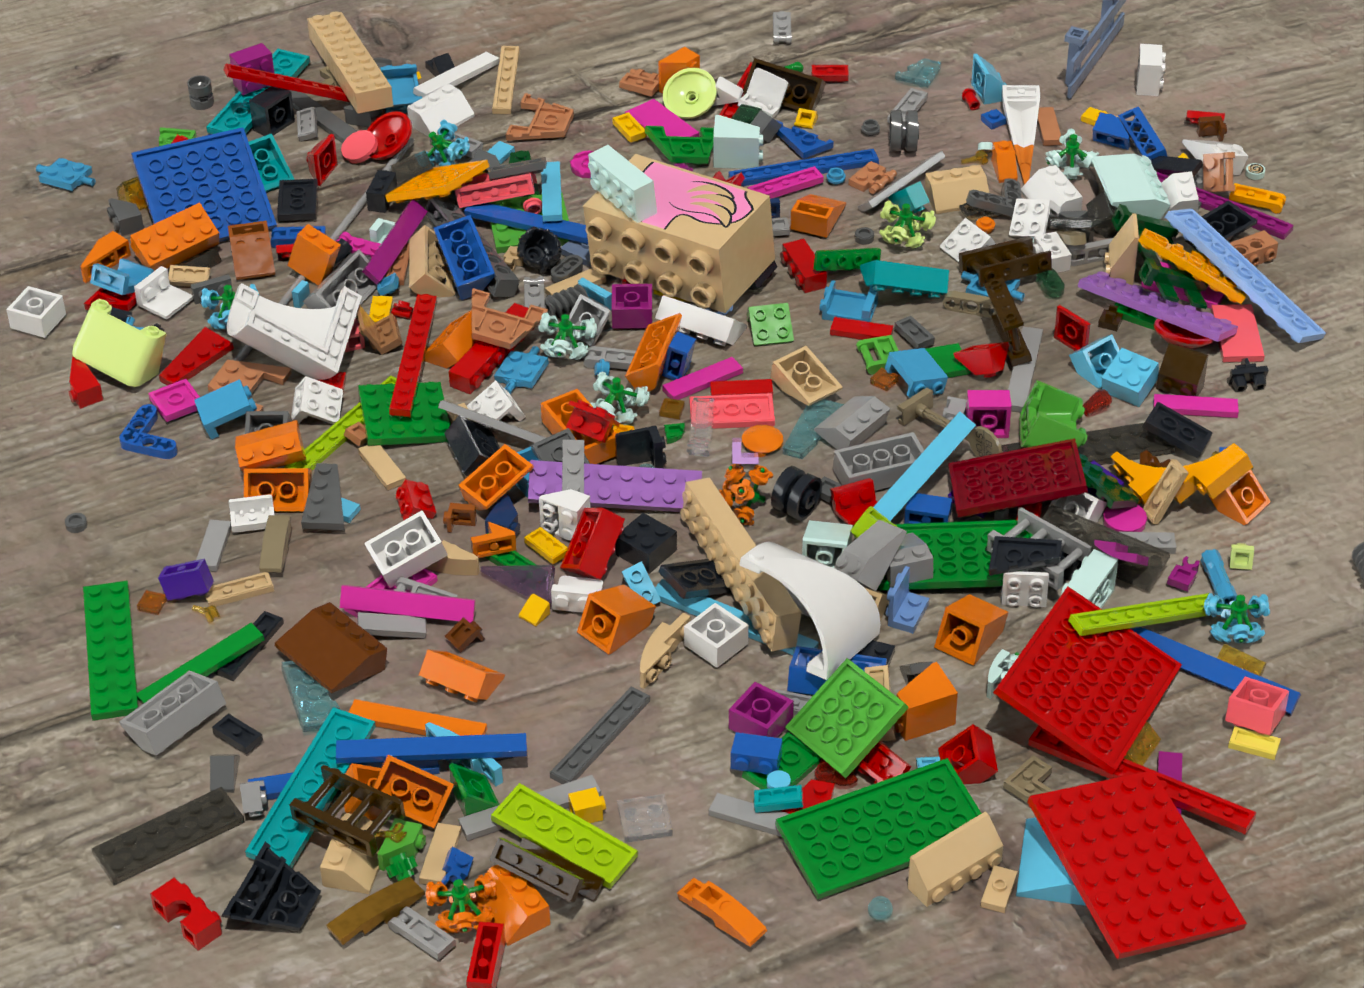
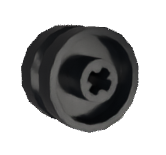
M795 466L787 467L781 473L773 488L771 495L772 508L782 513H788L790 517L799 521L807 519L820 499L822 492L821 478L809 473L805 474V471Z

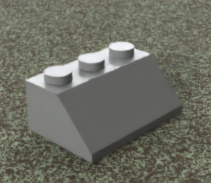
M854 396L816 426L814 431L837 450L860 445L885 424L890 408L875 396Z

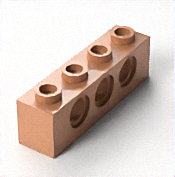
M1265 230L1230 242L1254 266L1273 260L1277 255L1278 242Z

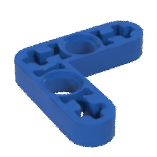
M152 404L141 406L119 436L121 448L126 451L162 459H172L178 453L174 440L148 434L158 419L157 408ZM136 426H144V427H142V428H140V429H135V428H134V427H136ZM153 443L151 446H144L145 444Z

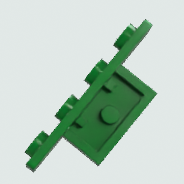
M881 249L817 250L815 252L813 269L816 271H851L853 269H860L862 264L874 260L880 261Z

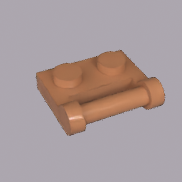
M1235 152L1203 154V190L1211 193L1235 191V185H1233V158H1235ZM1224 159H1225L1226 185H1224Z

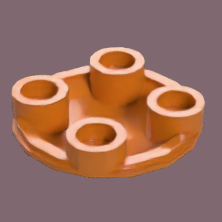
M755 425L744 431L742 444L750 451L758 453V457H764L767 453L783 447V435L780 430L773 426Z

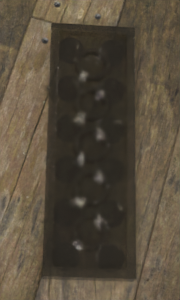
M1052 504L1042 518L1092 546L1091 552L1094 549L1103 552L1094 545V540L1126 545L1128 546L1127 553L1149 557L1148 566L1118 559L1116 573L1117 579L1148 592L1152 590L1170 558V553Z
M219 787L91 849L93 856L115 886L245 823L244 816L225 790Z

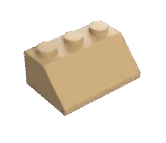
M981 165L925 173V192L935 214L976 208L966 202L970 190L989 193L987 178Z
M342 812L340 819L347 820L352 814ZM363 816L355 827L367 830L373 822L366 816ZM382 829L376 833L375 840L378 851L373 857L331 839L320 866L322 885L324 887L370 894L379 871L377 854L387 833Z

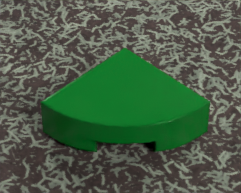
M685 423L664 425L667 444L674 443L683 437Z

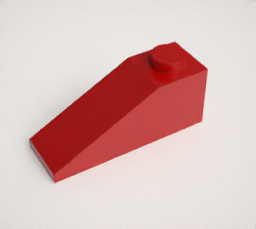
M72 355L69 380L71 390L68 391L71 401L76 402L80 409L103 401L101 385L86 363Z

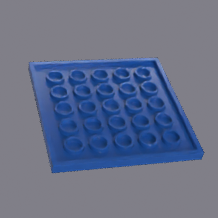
M243 127L131 153L154 224L200 203L219 231V242L230 240L228 226L267 221L268 230L277 227Z

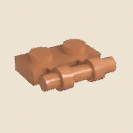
M631 69L630 73L627 72L619 81V88L652 97L659 89V74L654 72L652 74L647 73L643 69Z
M870 161L849 178L848 185L863 192L869 189L871 194H875L883 190L884 185L890 184L897 175V172L893 169L886 172L885 167Z

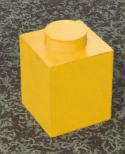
M596 787L568 794L569 811L589 823L603 820V810H606V803L603 795L599 796Z

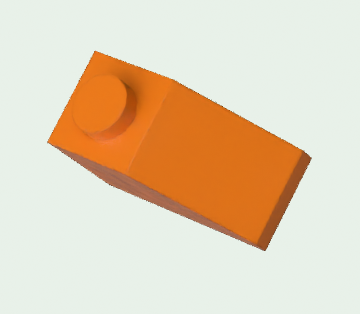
M1012 141L993 142L991 161L998 182L1004 183V180L1007 178L1017 181L1016 156Z

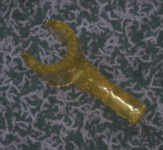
M979 150L975 156L962 159L961 163L979 161L984 165L989 162L986 158L988 154L983 150Z
M196 605L192 606L193 611L205 614L208 622H213L214 617H220L215 605L207 608Z
M396 823L392 830L378 831L375 838L387 837L399 843L407 832H402L403 824Z

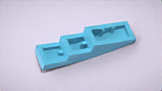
M428 722L425 724L426 737L460 736L433 723ZM493 758L445 759L449 764L459 765L461 763L467 769L483 773L495 787L503 783L502 766Z

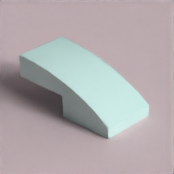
M1003 649L998 653L989 670L987 698L989 699L995 695L993 692L1002 680L1001 674L1005 672L1002 667L1008 666V662H1003V659H1009L1010 653Z

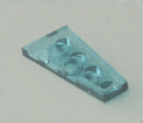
M822 399L810 406L806 405L783 446V454L803 459L818 445V441L822 438L814 431V428L844 404Z
M293 661L282 662L281 669L302 731L319 730L332 708L340 709L339 705L328 696V690Z

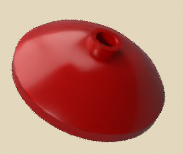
M398 111L389 112L377 118L369 126L367 131L372 132L378 142L377 150L369 155L370 158L374 160L388 159L399 153L406 146L412 133V122L406 114Z
M1157 319L1154 323L1156 332L1166 342L1183 348L1195 349L1207 346L1214 341L1161 319Z

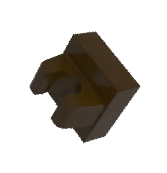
M1109 305V310H1103L1098 321V327L1118 331L1123 320V313L1118 312V306Z

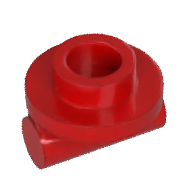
M399 300L398 304L394 303L391 314L411 319L413 307H410L409 302Z

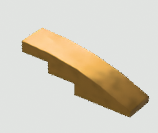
M411 877L405 878L361 900L326 926L336 939L344 945L360 931L367 934L382 921L388 924L393 917H397L402 909L406 906L410 907L425 895V891Z

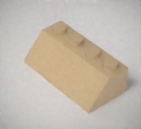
M424 225L409 240V288L416 294L452 297L455 295V284L438 245L435 232Z
M985 811L910 857L908 889L926 907L935 902H940L952 891L959 890L965 883L972 879H977L983 872L993 868L994 865L998 866L1002 861L1003 844L989 814Z

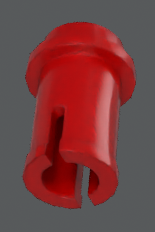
M966 88L962 92V99L967 102L970 110H977L981 104L976 97L975 90Z

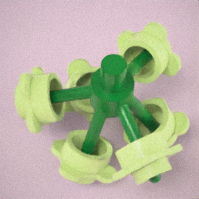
M889 200L886 201L880 217L887 219L889 223L894 222L898 217L899 220L894 227L888 225L884 230L879 231L883 240L891 244H902V242L906 241V247H920L924 242L925 236H921L920 232L914 233V231H919L921 227H923L924 231H927V229L931 230L936 221L934 211L922 212L919 217L913 215L912 211H910V205L907 203L902 205V210L900 211L898 205H893Z

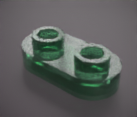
M1053 268L1050 271L1037 274L1036 280L1046 295L1051 298H1057L1064 294L1065 284Z

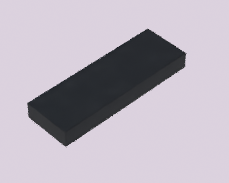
M1158 156L1151 160V164L1156 172L1167 175L1192 171V175L1195 177L1203 166L1202 160Z

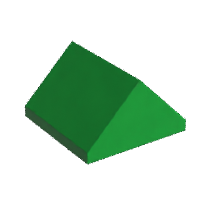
M454 763L449 765L450 782L454 784L452 791L464 817L500 805L486 775Z

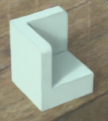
M378 218L369 229L370 240L381 244L396 222Z

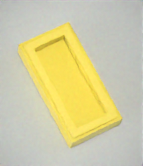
M1234 726L1228 748L1275 760L1281 738L1259 734L1255 731Z

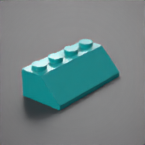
M879 260L860 265L866 286L873 287L874 291L891 289L892 293L902 294L906 291L910 292L912 296L928 294L929 298H940L941 295L948 292L949 270Z

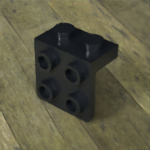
M657 426L619 432L615 435L616 462L618 466L651 461L653 468L664 469L663 465L667 464L666 455L663 452V449L666 448L664 436H660Z

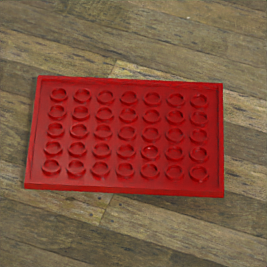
M1067 586L993 693L1112 776L1182 664L1130 628L1080 636L1068 621L1071 614L1102 609Z
M1154 770L1031 795L1027 803L1117 959L1243 930L1247 925Z

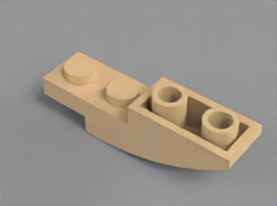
M445 540L442 541V544L448 555L426 567L433 571L467 576L480 573L479 558L476 555Z
M682 613L671 625L662 622L650 636L643 650L640 662L641 688L645 689L650 683H653L658 675L671 665V652L684 639V626L691 621V616Z

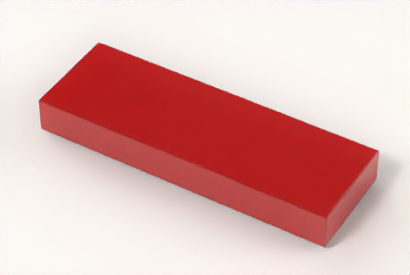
M834 317L830 328V335L863 340L892 335L894 326Z
M772 379L710 381L711 396L772 393L773 398Z

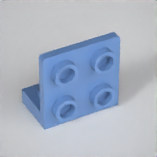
M905 566L902 573L897 574L895 586L893 588L890 587L887 600L889 605L886 610V616H888L889 627L913 634L929 606L930 598L909 592L910 567Z

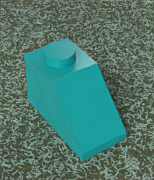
M921 181L888 197V200L898 205L901 210L903 204H909L910 211L913 210L914 213L925 209L923 205L930 202Z

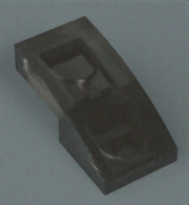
M967 203L959 205V209L968 220H978L982 217L995 218L1003 215L972 207Z

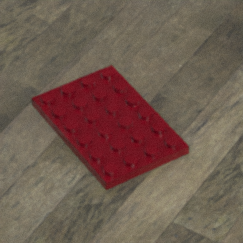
M1075 438L948 463L958 517H969L984 512L990 513L999 509L1036 504L1046 500H1057L1067 496H1078L1088 492Z

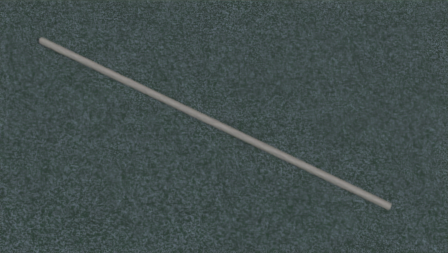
M410 137L406 146L391 158L383 170L392 171L414 143L412 137ZM366 192L330 236L331 239L334 241L338 240L339 236L367 203ZM300 274L279 301V304L287 305L293 298L292 290L302 280L306 281L307 278ZM246 344L234 361L243 362L253 348Z

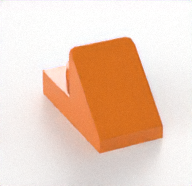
M488 522L489 534L471 537V550L478 558L516 550L515 532L492 522Z

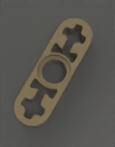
M1072 229L1053 231L1057 232L1064 244L1075 246L1087 243L1086 233Z
M949 291L943 300L944 307L950 311L992 318L991 315L996 314L994 307L991 309L993 305L987 296ZM967 302H975L977 307H971Z

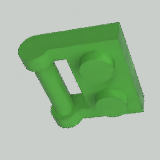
M892 335L863 339L856 344L858 351L862 353L866 362V370L871 375L876 374L879 370H885L889 352L899 351ZM874 348L879 360H873L869 349Z

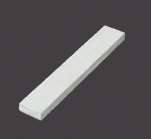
M485 52L414 87L413 94L423 98L448 83L456 86L498 65L500 58Z

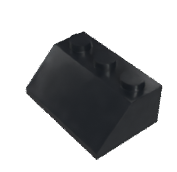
M1230 201L1201 216L1227 241L1254 226L1258 221ZM1185 239L1186 243L1196 249L1192 242Z
M460 415L444 433L448 440V445L455 454V459L461 466V471L466 476L473 473L500 449L490 428Z

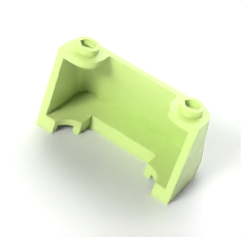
M101 299L94 301L74 342L73 357L128 386H140L158 375L166 333L159 330L156 326H148L139 330L110 315L112 306L107 301Z

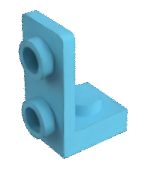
M642 561L622 571L623 578L626 584L628 583L630 589L654 605L661 602Z

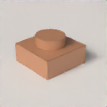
M357 422L345 429L344 436L359 447L367 443L365 427L362 423Z

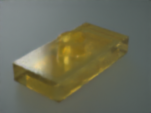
M1226 644L1223 645L1217 659L1258 676L1262 675L1267 665L1266 662Z
M1149 722L1145 723L1124 757L1139 765L1144 764L1161 740Z

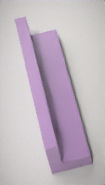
M732 438V464H759L758 453H741V438Z

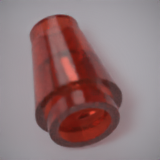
M1105 389L1097 390L1083 404L1085 416L1110 407L1112 397Z

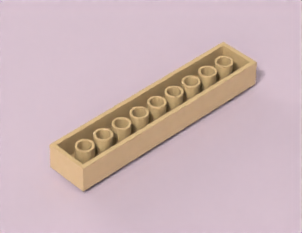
M331 12L328 15H315L312 18H307L310 40L357 114L393 107L391 85L343 13Z
M704 478L686 482L685 491L682 493L683 508L680 510L681 518L688 525L691 534H694L698 540L699 546L706 552L709 561H714L716 571L722 575L726 587L730 588L735 600L740 603L744 614L749 617L754 629H757L762 641L767 644L771 652L796 647L801 610L780 581L765 572L758 574L740 566L741 557L756 547V544L712 480Z

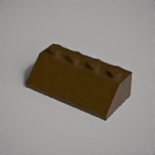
M754 58L743 89L744 94L747 93L754 70L761 68L788 82L782 106L794 110H799V108L815 110L826 85L823 79Z

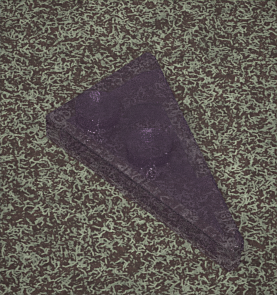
M481 566L480 572L527 598L532 594L543 598L549 602L551 609V589L554 584L555 575L554 566Z

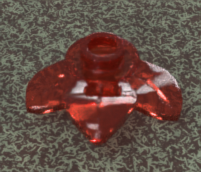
M822 758L814 771L816 780L835 783L839 786L853 785L858 781V778L853 775L856 768L847 778H844Z

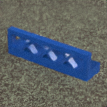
M1139 106L1118 115L1125 130L1142 156L1144 155L1150 160L1158 156H1167L1165 147ZM1131 116H1134L1133 121L1125 120ZM1134 127H1138L1140 131H1133ZM1141 138H1145L1147 140V142L1139 141ZM1148 148L1153 150V152L1146 154Z

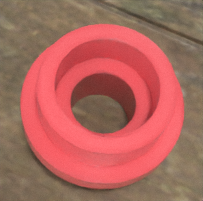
M539 198L526 200L523 204L524 211L539 214L542 210V201Z

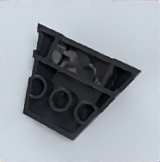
M265 841L235 896L231 898L221 917L253 922L284 930L299 931L321 891L299 871L295 872L286 863L287 860L282 856L276 855L270 849L271 846Z

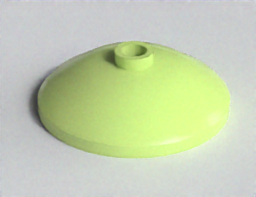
M686 68L680 70L667 81L664 87V104L667 109L679 118L692 119L706 113L714 104L717 96L716 83L713 77L703 69Z

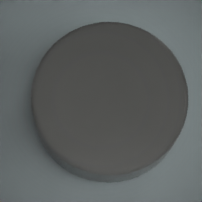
M867 227L857 229L855 231V241L862 245L872 243L874 241V231Z
M72 513L65 518L66 529L71 533H79L87 528V519L82 513Z

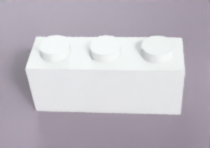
M449 83L407 106L408 117L412 122V127L428 137L433 131L437 134L441 126V120H446L451 124L459 126L475 116L463 93Z
M1056 165L1039 169L1021 188V194L1025 199H1050L1061 207L1060 212L1081 211L1082 195ZM1052 214L1048 218L1047 224L1058 222L1059 215Z

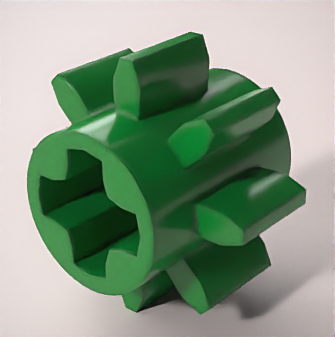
M403 852L388 859L391 865L385 868L390 878L396 876L397 881H401L414 875L415 873L412 868L418 865L413 855L407 857L406 852Z

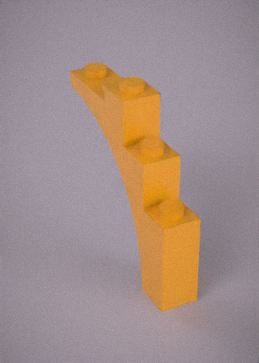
M1233 443L1222 452L1206 460L1183 466L1188 471V475L1174 499L1180 504L1197 490L1202 495L1207 494L1214 499L1253 468L1248 455ZM1115 452L1110 456L1114 463L1113 469L1119 476L1122 474L1125 476L1124 478L1130 489L1134 492L1133 494L1140 499L1138 504L1142 503L1145 505L1166 468L1141 465L1127 459L1119 452Z

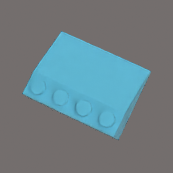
M1037 818L1026 819L1016 896L1086 906Z

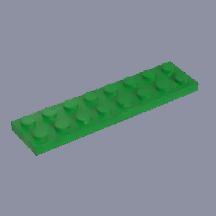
M128 580L83 587L92 721L127 716L138 708Z

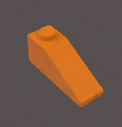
M114 231L100 238L80 266L83 282L87 283L91 280L93 264L98 263L112 268L119 263L120 259L130 257L129 241Z

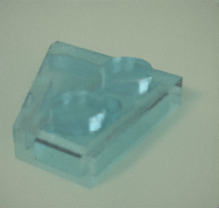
M924 58L916 64L908 66L907 71L903 73L897 71L895 79L928 88L940 71L941 62Z

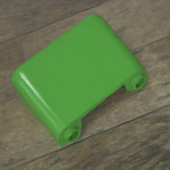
M1036 380L1019 416L1021 447L1028 448L1074 438L1077 448L1084 446L1088 437L1086 430L1082 427L1078 430L1076 427V420L1081 419L1085 408L1082 407V398Z

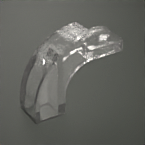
M693 398L691 429L686 451L688 456H710L714 423V398Z

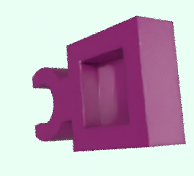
M1185 556L1182 566L1176 564L1172 570L1167 584L1188 592L1196 579L1199 561L1197 560L1194 564H1189V557Z

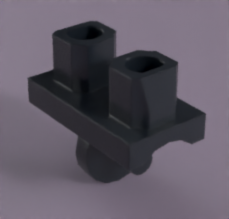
M1243 358L1241 365H1235V369L1230 370V377L1227 378L1228 385H1233L1235 392L1246 390L1247 383L1251 382L1255 390H1262L1266 386V376L1269 370L1267 366L1256 367V363L1250 364L1248 358Z

